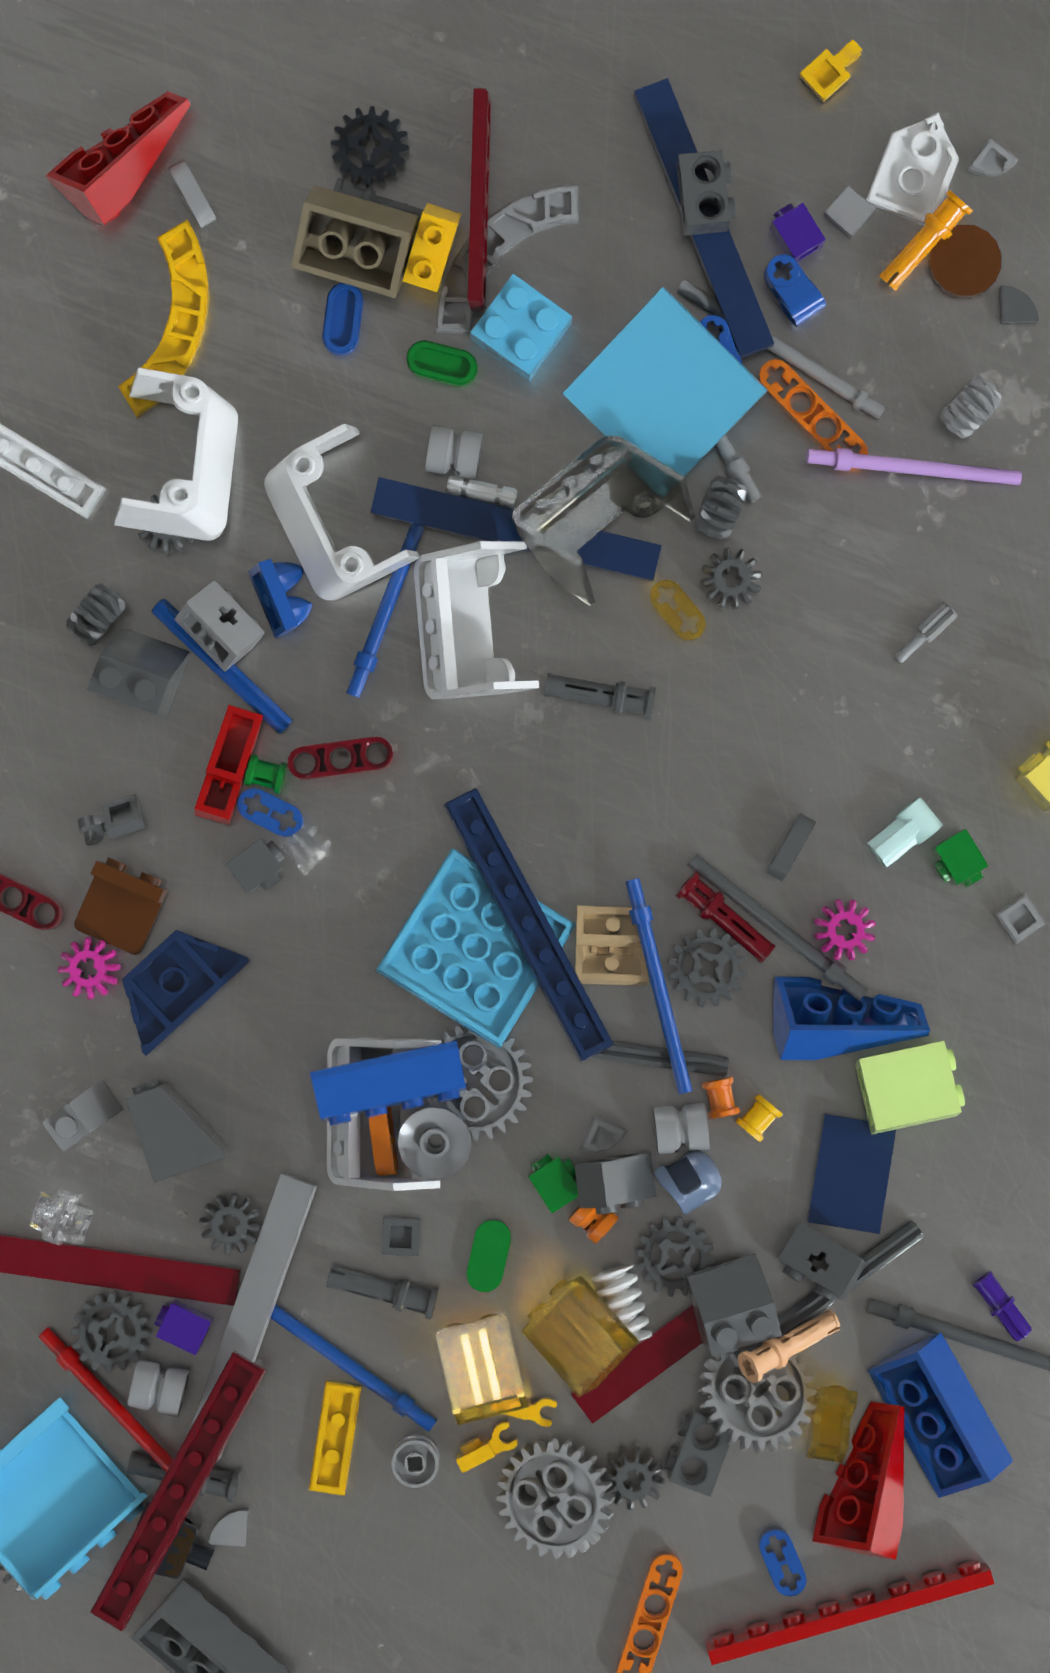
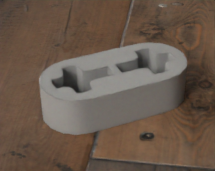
M183 159L170 166L168 170L199 226L203 228L216 221L215 214L185 160Z

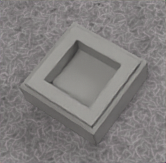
M848 185L825 211L824 216L848 237L852 238L874 213L875 208Z
M1022 894L994 914L1014 944H1018L1046 924L1026 894Z

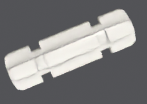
M453 475L448 478L446 486L447 494L460 497L463 495L468 499L493 505L496 502L499 503V506L514 508L516 504L517 490L515 488L503 486V489H501L496 484L469 479L468 482L464 481L463 477Z

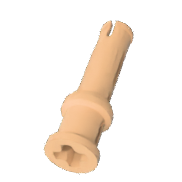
M826 1310L816 1318L809 1320L779 1338L763 1341L762 1346L751 1352L745 1350L737 1358L742 1374L751 1383H756L762 1380L763 1374L774 1368L781 1369L785 1367L791 1356L839 1331L840 1322L833 1311Z

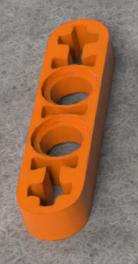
M778 359L769 360L764 363L759 371L758 380L768 389L767 395L822 450L836 451V449L833 450L829 445L836 442L842 432H844L848 437L842 442L849 449L856 446L860 450L858 454L868 455V448L865 442L787 363ZM768 369H771L773 372L778 369L782 370L781 380L787 387L791 381L797 384L788 391L784 399L778 395L783 392L784 388L777 382L771 385L767 382L769 377ZM804 393L809 397L811 405L807 411L796 412L790 405V399L794 394ZM826 418L834 422L836 426L834 436L822 438L817 434L815 427L819 420ZM851 468L850 472L856 471L858 468Z
M663 1551L657 1553L649 1564L617 1664L616 1673L631 1670L634 1656H627L629 1651L638 1657H649L648 1662L640 1658L638 1673L652 1672L683 1573L680 1559L672 1552ZM666 1560H670L672 1568L676 1570L675 1574L668 1573L664 1583L665 1587H671L670 1592L658 1586H650L651 1581L657 1585L659 1584L661 1573L656 1567L657 1565H664ZM656 1594L663 1597L666 1602L663 1611L651 1614L645 1609V1600L650 1595ZM639 1630H648L654 1635V1642L649 1648L640 1649L634 1644L633 1637Z

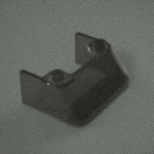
M612 435L599 439L514 510L512 520L516 532L549 577L591 606L595 602V598L583 559L576 553L578 549L624 511L634 517L647 518L655 515L666 506L688 521H692L695 518L684 476L624 438Z

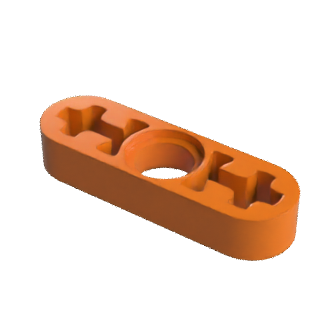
M391 1106L387 1107V1114L369 1118L374 1165L378 1177L398 1174L397 1147Z

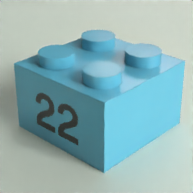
M512 274L470 332L471 341L530 382L571 326L572 316L515 274Z

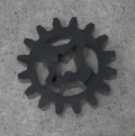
M370 106L367 115H363L360 108H356V118L352 120L349 116L344 115L345 127L335 126L334 133L340 139L331 140L330 143L332 149L339 150V152L332 155L333 162H343L339 172L342 176L351 172V183L354 185L362 178L366 188L371 186L374 179H377L381 187L385 186L384 176L389 175L391 178L396 179L397 172L395 167H406V161L401 155L409 154L410 149L408 145L401 144V142L408 139L407 131H397L401 126V121L397 118L390 122L389 111L386 109L382 112L381 116H378L374 106ZM364 126V129L356 136L351 135L357 128ZM378 126L387 130L393 140L384 138L378 131ZM370 134H372L376 147L370 153V160L368 161L365 147H367L368 141H370ZM347 154L357 157L362 162V168L353 164ZM383 159H390L384 166L376 169V166Z

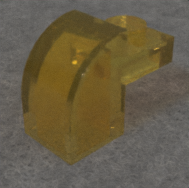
M840 1385L821 1386L820 1389H816L817 1394L813 1399V1404L816 1407L811 1412L806 1457L843 1463L849 1447L850 1421L857 1406L858 1392L847 1390V1388Z

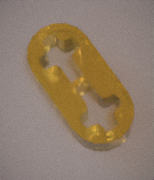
M667 579L657 582L652 587L650 593L652 607L678 638L687 642L698 639L706 627V621L701 611L675 581ZM663 588L665 591H668L672 588L675 591L672 599L678 608L673 610L667 602L660 605L657 601L660 596L658 589ZM680 611L688 619L694 616L698 619L695 625L698 630L696 633L693 634L689 630L685 633L681 631L680 627L683 621L677 615Z

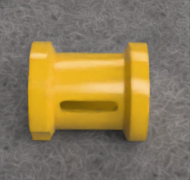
M757 1094L755 1096L756 1102L743 1118L738 1117L735 1122L761 1142L764 1131L775 1118H781L783 1114L761 1095Z

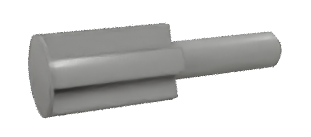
M942 602L943 604L917 627L919 633L895 654V659L899 663H903L926 640L931 642L951 622L958 618V615L951 606Z

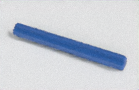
M166 599L160 600L153 607L152 614L257 714L263 715V719L277 733H283L291 725L292 719L238 667L233 665L224 672L174 620L179 611Z

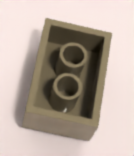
M314 185L303 204L290 267L395 298L403 284L402 280L411 253L419 216Z

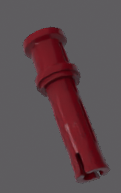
M695 871L680 887L675 896L678 899L684 898L697 909L700 918L705 920L710 918L728 933L732 939L751 953L758 962L762 963L771 954L776 945L767 940L724 903L725 898L720 891L715 893L699 879L700 874Z

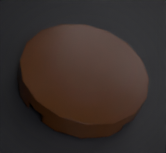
M958 225L951 230L952 235L949 239L946 238L944 240L941 238L930 251L929 271L937 286L943 292L956 298H972L985 292L995 283L1001 270L1002 254L997 241L988 231L975 225Z

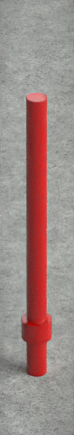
M49 1327L46 1328L38 1338L57 1357L55 1360L65 1372L69 1370L167 1473L174 1459L79 1360L81 1355L72 1346L67 1347Z

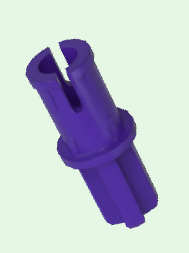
M989 1271L978 1278L972 1285L991 1308V1316L996 1315L1013 1340L1020 1341L1029 1335L1032 1328L1013 1303L1015 1298L1007 1295L993 1276L992 1271Z

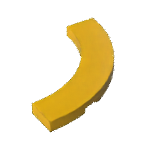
M188 219L156 237L168 264L172 300L163 337L155 352L151 354L141 367L144 369L184 375L192 363L204 333L209 299L208 276L202 250ZM135 372L118 387L138 419L160 402L129 397L136 375Z

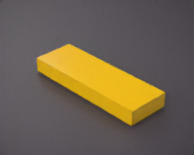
M332 1380L325 1381L309 1484L310 1491L345 1496L362 1385Z

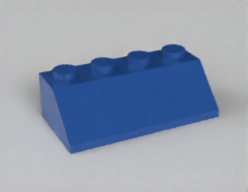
M457 1040L310 1072L321 1121L329 1120L330 1126L351 1122L350 1115L365 1112L366 1118L387 1114V1107L401 1104L402 1110L424 1106L423 1099L437 1096L438 1102L460 1098L459 1091L466 1090Z
M942 1333L917 1341L867 1370L885 1404L904 1407V1437L938 1498L991 1482L1013 1462L1012 1457Z

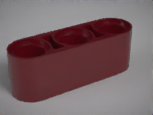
M367 737L301 746L295 748L290 753L288 768L295 777L301 780H316L375 772L387 769L394 759V751L391 744L382 737ZM374 744H382L387 749V757L382 763L373 764L368 760L367 751ZM338 749H346L351 754V762L346 768L337 769L332 765L331 756ZM304 753L312 755L315 760L313 770L306 774L299 773L295 767L297 757Z
M0 872L1 912L40 930H51L60 926L64 920L65 912L64 907L57 899ZM12 887L17 888L22 895L21 903L15 908H10L5 902V894ZM44 903L50 904L55 911L54 919L48 924L42 923L37 915L39 907Z

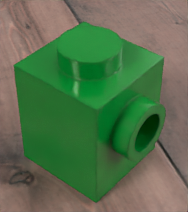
M967 829L956 832L930 848L938 860L934 867L945 883L949 880L952 885L963 883L966 888L982 879L984 876L981 871L989 866Z
M548 1153L530 1165L533 1171L528 1174V1177L552 1214L579 1197L577 1182L575 1181V1166L570 1158L563 1161L559 1154L551 1158Z

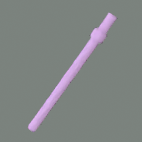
M836 448V451L807 449L806 463L834 466V470L850 471L851 468L1009 485H1020L1022 480V472L1016 470L853 453L852 449Z

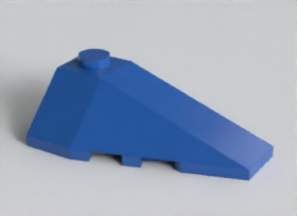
M775 977L773 1035L780 1060H819L929 1036L930 1028L922 1004L878 994L874 998L863 995L858 1001L843 988L839 990L821 985L822 980L812 977Z

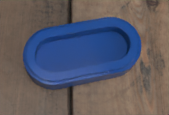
M345 283L334 285L328 292L322 339L326 349L336 356L349 355L356 349L359 343L364 301L361 291L358 287Z

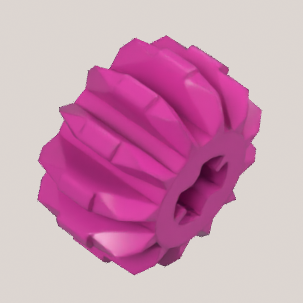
M840 899L835 900L836 913L834 914L829 907L824 906L821 910L829 919L825 921L816 918L814 924L817 926L825 927V932L815 933L814 939L819 940L827 937L828 941L821 946L820 950L825 953L835 946L833 952V959L835 960L841 958L843 948H845L848 960H854V946L859 952L865 954L868 949L861 940H875L873 934L865 933V928L874 927L876 923L874 920L865 922L861 920L869 912L867 907H863L856 914L854 913L857 903L855 900L849 901L846 912L844 911L842 901ZM843 919L846 924L853 925L854 929L853 933H848L851 937L845 940L843 935L836 934V927H841L839 921Z
M91 937L84 939V951L77 941L70 943L75 955L62 952L60 957L70 963L69 966L58 967V973L69 972L70 977L62 981L63 987L70 986L75 982L76 985L72 995L78 997L85 987L87 999H94L95 986L103 996L108 994L109 991L104 981L116 985L118 979L110 975L109 972L121 969V964H109L108 961L117 955L116 950H110L103 954L106 947V941L100 940L93 950V940ZM91 958L95 961L93 967L98 971L96 975L91 974L88 975L89 978H86L84 976L86 970L81 965L83 961L90 962Z

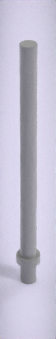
M686 279L682 281L677 292L713 315L723 318L714 297ZM771 334L774 346L768 348V350L853 403L852 408L857 411L861 408L873 417L880 418L886 407L869 397L870 392L865 389L861 392Z

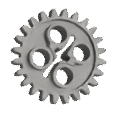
M455 1025L456 1036L451 1037L447 1032L442 1031L444 1043L457 1040L461 1065L473 1076H476L478 1073L482 1074L481 1084L499 1100L498 1105H493L476 1088H472L470 1091L467 1089L459 1091L460 1098L438 1102V1098L435 1096L423 1099V1101L429 1102L427 1107H441L457 1114L467 1125L475 1142L479 1139L480 1131H485L488 1138L493 1139L492 1128L496 1126L500 1131L506 1133L504 1121L508 1119L517 1124L518 1120L513 1113L515 1109L520 1111L527 1110L524 1104L520 1102L521 1097H532V1093L523 1089V1085L532 1083L533 1078L523 1076L522 1073L529 1069L531 1064L526 1062L519 1063L518 1060L524 1055V1049L512 1051L511 1048L516 1041L514 1037L503 1043L499 1049L470 1030L467 1033H463L459 1025ZM476 1046L482 1049L484 1057L480 1064L469 1066L464 1062L463 1053L468 1047ZM497 1071H504L510 1076V1085L503 1091H495L489 1083L491 1075ZM471 1098H480L485 1103V1111L478 1118H470L465 1113V1104Z
M762 1342L714 1356L715 1359L709 1358L705 1361L704 1366L711 1372H703L699 1376V1379L707 1383V1386L697 1391V1394L708 1398L700 1406V1409L711 1410L712 1415L707 1418L706 1423L717 1421L719 1424L715 1435L718 1436L726 1431L729 1434L727 1444L731 1445L739 1439L741 1451L747 1450L751 1443H753L756 1454L764 1450L765 1444L769 1451L773 1452L778 1449V1441L785 1447L791 1443L790 1435L795 1438L799 1437L803 1433L799 1425L806 1426L811 1422L804 1413L812 1412L816 1408L807 1399L817 1394L816 1390L809 1389L806 1385L815 1379L814 1376L803 1375L802 1372L808 1366V1362L797 1364L795 1361L799 1352L789 1358L785 1367L781 1369L774 1368L763 1374L762 1380L756 1383H751L747 1380L739 1368L738 1355L745 1350L750 1352L762 1346ZM734 1368L739 1370L740 1375L735 1374ZM726 1384H732L737 1388L739 1393L738 1400L732 1399L727 1395ZM776 1385L783 1386L787 1390L789 1395L788 1401H783L777 1396ZM756 1387L762 1391L759 1394V1398L753 1395ZM752 1410L762 1413L765 1420L764 1427L754 1423L751 1416ZM775 1410L780 1412V1417L776 1416Z
M557 1438L550 1440L547 1446L540 1439L534 1444V1449L529 1444L521 1449L522 1455L516 1453L510 1458L513 1465L508 1464L502 1469V1472L507 1477L502 1478L497 1485L506 1491L500 1493L496 1500L506 1503V1506L498 1513L501 1516H510L511 1520L505 1525V1529L516 1527L518 1532L514 1540L518 1541L525 1537L527 1539V1551L534 1545H538L540 1557H543L551 1549L554 1559H558L562 1555L563 1550L568 1558H572L577 1553V1549L584 1553L590 1548L589 1543L595 1545L601 1539L599 1533H604L608 1529L609 1525L604 1520L612 1517L614 1512L605 1506L610 1505L615 1500V1497L605 1494V1491L613 1484L611 1481H601L600 1477L605 1473L606 1468L595 1470L593 1465L597 1457L594 1455L586 1460L583 1457L585 1452L584 1446L573 1452L571 1440H568L559 1448ZM555 1467L561 1468L566 1473L567 1481H562L556 1476ZM538 1470L542 1471L543 1476L538 1474ZM525 1484L535 1488L537 1498L531 1497L526 1492ZM557 1495L559 1500L554 1502L551 1497ZM573 1499H578L585 1505L586 1513H582L575 1508ZM544 1516L554 1520L556 1530L549 1528L545 1524ZM568 1522L572 1523L573 1527L569 1526Z

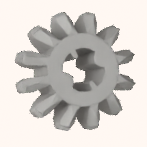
M982 376L974 377L949 401L941 412L940 419L953 434L956 433L960 438H966L977 430L999 406L1002 395L989 380L986 381Z

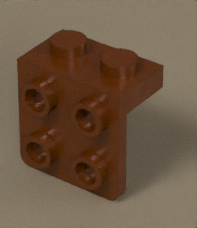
M110 857L107 858L106 863L96 860L90 873L94 875V878L75 919L74 927L84 934L98 940H104L106 943L128 953L139 954L143 950L168 890L160 887L162 880L145 872H141L140 876L137 877L126 872L128 865Z

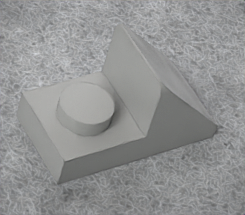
M101 1080L41 1123L60 1150L64 1152L124 1109L104 1080Z

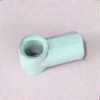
M921 797L904 808L895 816V821L866 843L885 867L893 864L915 844L920 845L943 826Z

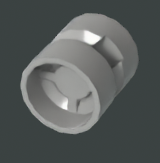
M432 425L425 471L446 474L449 470H454L457 477L476 479L483 432L463 429L460 434H455L452 427Z
M705 1103L687 1104L683 1106L681 1111H677L674 1106L653 1108L658 1155L677 1153L681 1146H685L688 1151L710 1149Z
M139 1359L131 1383L128 1406L148 1411L153 1405H156L158 1412L179 1417L190 1371L170 1367L165 1372H162L159 1363Z
M417 1432L407 1434L397 1442L392 1455L391 1468L394 1477L399 1483L410 1488H420L428 1485L435 1478L440 1460V1451L437 1443L432 1437Z

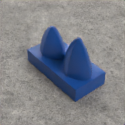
M271 559L257 563L248 571V574L276 639L289 634L302 624L308 617L313 605L306 599L286 596L285 594L286 591L298 583L304 573L303 567L291 562L273 563Z

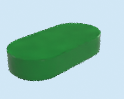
M421 340L414 343L407 352L406 361L409 370L415 376L454 387H466L475 380L478 373L475 357L463 349Z
M498 1219L485 1220L478 1226L475 1232L466 1276L470 1286L479 1292L493 1291L500 1285L503 1278L511 1243V1232L508 1226Z

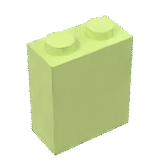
M945 1041L861 1058L855 1063L871 1135L956 1117L962 1113L961 1106H965V1098L961 1085H955L952 1071L956 1070V1061L952 1049H946Z

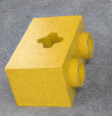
M430 203L426 204L421 215L403 282L438 292L462 216L461 213Z

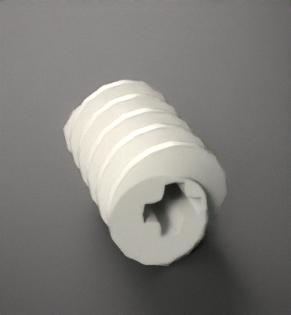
M634 1263L603 1270L591 1279L593 1283H602L604 1286L595 1292V1296L607 1298V1302L598 1308L599 1311L610 1312L611 1316L603 1320L602 1324L614 1326V1330L606 1335V1340H616L618 1345L635 1343L652 1336L650 1330L641 1329L649 1323L648 1317L637 1315L645 1309L644 1302L633 1301L642 1294L641 1288L630 1287V1285L638 1280L637 1274L626 1272L635 1265Z

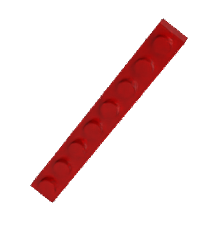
M970 1561L959 1565V1571L945 1574L944 1571H935L924 1575V1581L909 1584V1581H900L889 1585L886 1592L874 1595L873 1591H866L856 1594L852 1597L853 1601L839 1605L838 1601L827 1602L817 1607L818 1611L804 1615L803 1611L792 1612L784 1615L782 1622L771 1625L767 1621L757 1622L749 1625L747 1632L733 1635L732 1631L719 1633L712 1637V1642L705 1643L711 1666L994 1585L992 1572L986 1563L980 1564L979 1561Z

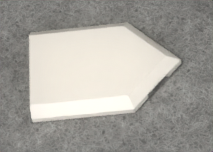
M939 113L931 115L907 128L904 127L891 133L866 201L873 207L924 226L926 224L923 221L927 213L932 214L943 202L959 157L954 146L951 145Z

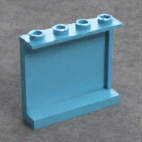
M60 1397L0 1450V1564L32 1600H36L40 1596L47 1600L62 1586L58 1579L68 1570L75 1574L90 1560L86 1553L96 1544L103 1548L117 1535L113 1528L123 1519L129 1523L144 1509L141 1502L148 1497L145 1492L140 1493L73 1418L67 1411L69 1407Z

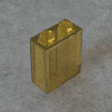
M582 1276L569 1282L566 1279L558 1282L549 1292L552 1296L546 1304L542 1302L529 1313L528 1318L531 1321L521 1330L578 1397L596 1389L640 1342Z
M506 1313L501 1315L487 1314L478 1321L466 1324L452 1323L442 1330L435 1331L451 1408L457 1425L529 1407L514 1339Z

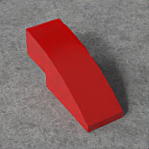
M228 705L205 771L206 776L194 808L195 816L230 827L243 788L249 760L257 742L263 715Z

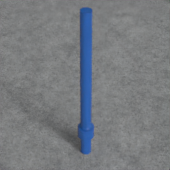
M410 524L400 552L404 550L416 551L425 527ZM411 563L391 574L362 652L358 651L353 665L356 668L346 691L348 695L360 698L369 672H374L378 658L375 656Z
M640 878L628 880L625 883L632 910H629L632 925L636 924L677 1091L678 1094H685L693 1090L650 922L654 920L650 905L646 906Z
M275 1304L271 1315L273 1321L392 1405L391 1410L403 1418L406 1415L428 1432L432 1429L437 1419L414 1404V1398L404 1391L400 1394Z

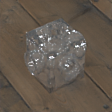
M58 1189L56 1194L41 1191L38 1203L33 1211L30 1227L42 1232L41 1239L47 1242L62 1245L63 1241L83 1245L95 1210L77 1202L79 1196L69 1191Z

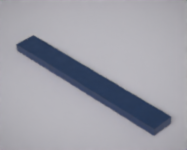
M666 78L634 90V97L681 212L676 170L678 154L697 153V149L670 82ZM699 169L695 172L698 179L709 181L705 169ZM704 204L699 207L700 212L704 216L714 217L718 214L717 208L711 204ZM729 229L727 232L690 235L723 319L729 326L734 345L740 357L744 358L773 347V338Z
M381 477L378 478L370 514L481 541L526 542L527 549L523 551L647 581H654L662 546Z
M477 788L446 802L443 805L580 1063L613 1046V1041Z

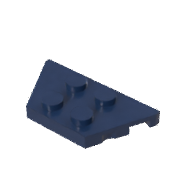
M175 930L122 979L143 1054L145 1056L149 1055L251 960L239 953Z

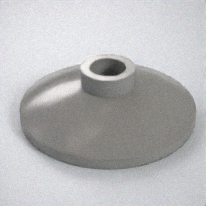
M426 1107L411 1114L403 1123L398 1136V1150L404 1164L416 1175L433 1180L444 1179L454 1175L465 1165L471 1151V1136L465 1122L454 1112L441 1107ZM437 1134L441 1136L443 1143L435 1146L431 1144L429 1137Z

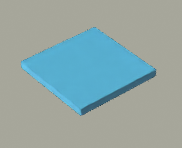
M662 287L563 394L666 496L768 389L665 287Z
M454 848L449 852L375 971L499 1049L539 986L473 861ZM537 901L560 945L563 947L576 924Z

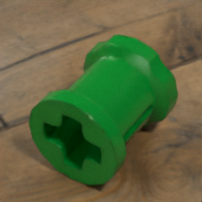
M252 754L246 770L244 785L250 786L253 783L272 788L274 793L280 794L286 777L288 763L281 762L279 765L260 760L258 755Z

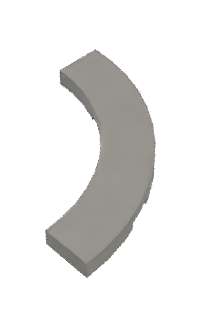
M578 185L558 186L534 192L532 195L523 197L512 204L505 205L488 218L487 276L501 257L523 239L550 227L579 223ZM469 238L455 256L442 286L436 314V334L470 333L472 331L474 311H471L468 303Z

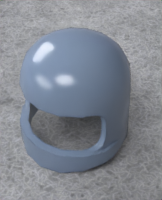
M702 1151L686 1152L675 1163L666 1167L661 1165L654 1169L657 1180L675 1199L684 1215L713 1199L722 1187V1178L716 1164Z

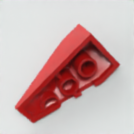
M167 91L131 114L128 125L114 131L109 128L100 135L104 140L87 151L81 146L71 152L46 175L47 179L85 217L103 225L116 219L120 215L121 210L133 199L191 105L189 100Z
M870 1402L852 1439L853 1449L845 1465L840 1463L835 1473L839 1477L830 1495L825 1494L820 1503L812 1542L864 1555L896 1560L903 1528L904 1407Z

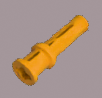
M950 189L946 192L947 197L932 214L927 213L923 221L926 224L887 268L879 274L895 291L941 238L944 240L946 238L949 239L952 235L951 230L965 214L970 215L973 212Z

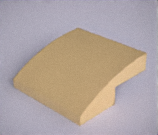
M577 906L575 972L581 984L647 986L648 971L636 924L632 925L629 910H632V907Z

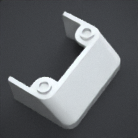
M138 368L129 397L173 404L184 413L200 416L192 481L174 479L167 482L160 492L159 504L122 498L114 518V525L200 540H214L222 534L227 523L238 413L233 405L198 378Z
M345 423L293 450L268 472L264 481L265 491L314 592L320 598L331 601L339 600L420 558L417 551L404 550L374 565L368 552L361 547L348 546L339 551L336 550L306 486L318 480L323 472L322 453L360 434L357 427Z
M480 541L423 554L417 559L414 566V582L423 685L426 694L431 699L498 695L539 688V681H515V672L511 663L506 658H494L488 587L499 584L503 578L506 569L504 554L527 549L526 542Z
M337 1038L329 1045L327 1068L441 1044V1040ZM400 1104L391 1106L398 1157V1174L378 1177L376 1173L369 1118H366L365 1112L350 1115L351 1122L330 1126L329 1120H327V1173L334 1184L389 1191L440 1188V1181L418 1179L417 1175L408 1169L400 1157L398 1150Z

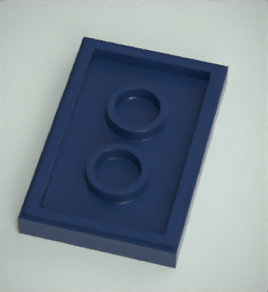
M824 1113L807 1222L880 1234L896 1130L871 1135L868 1120Z

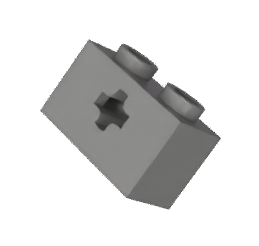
M216 580L212 581L188 600L174 619L224 672L250 652L265 633L256 619L247 614L234 600L231 593L222 588Z

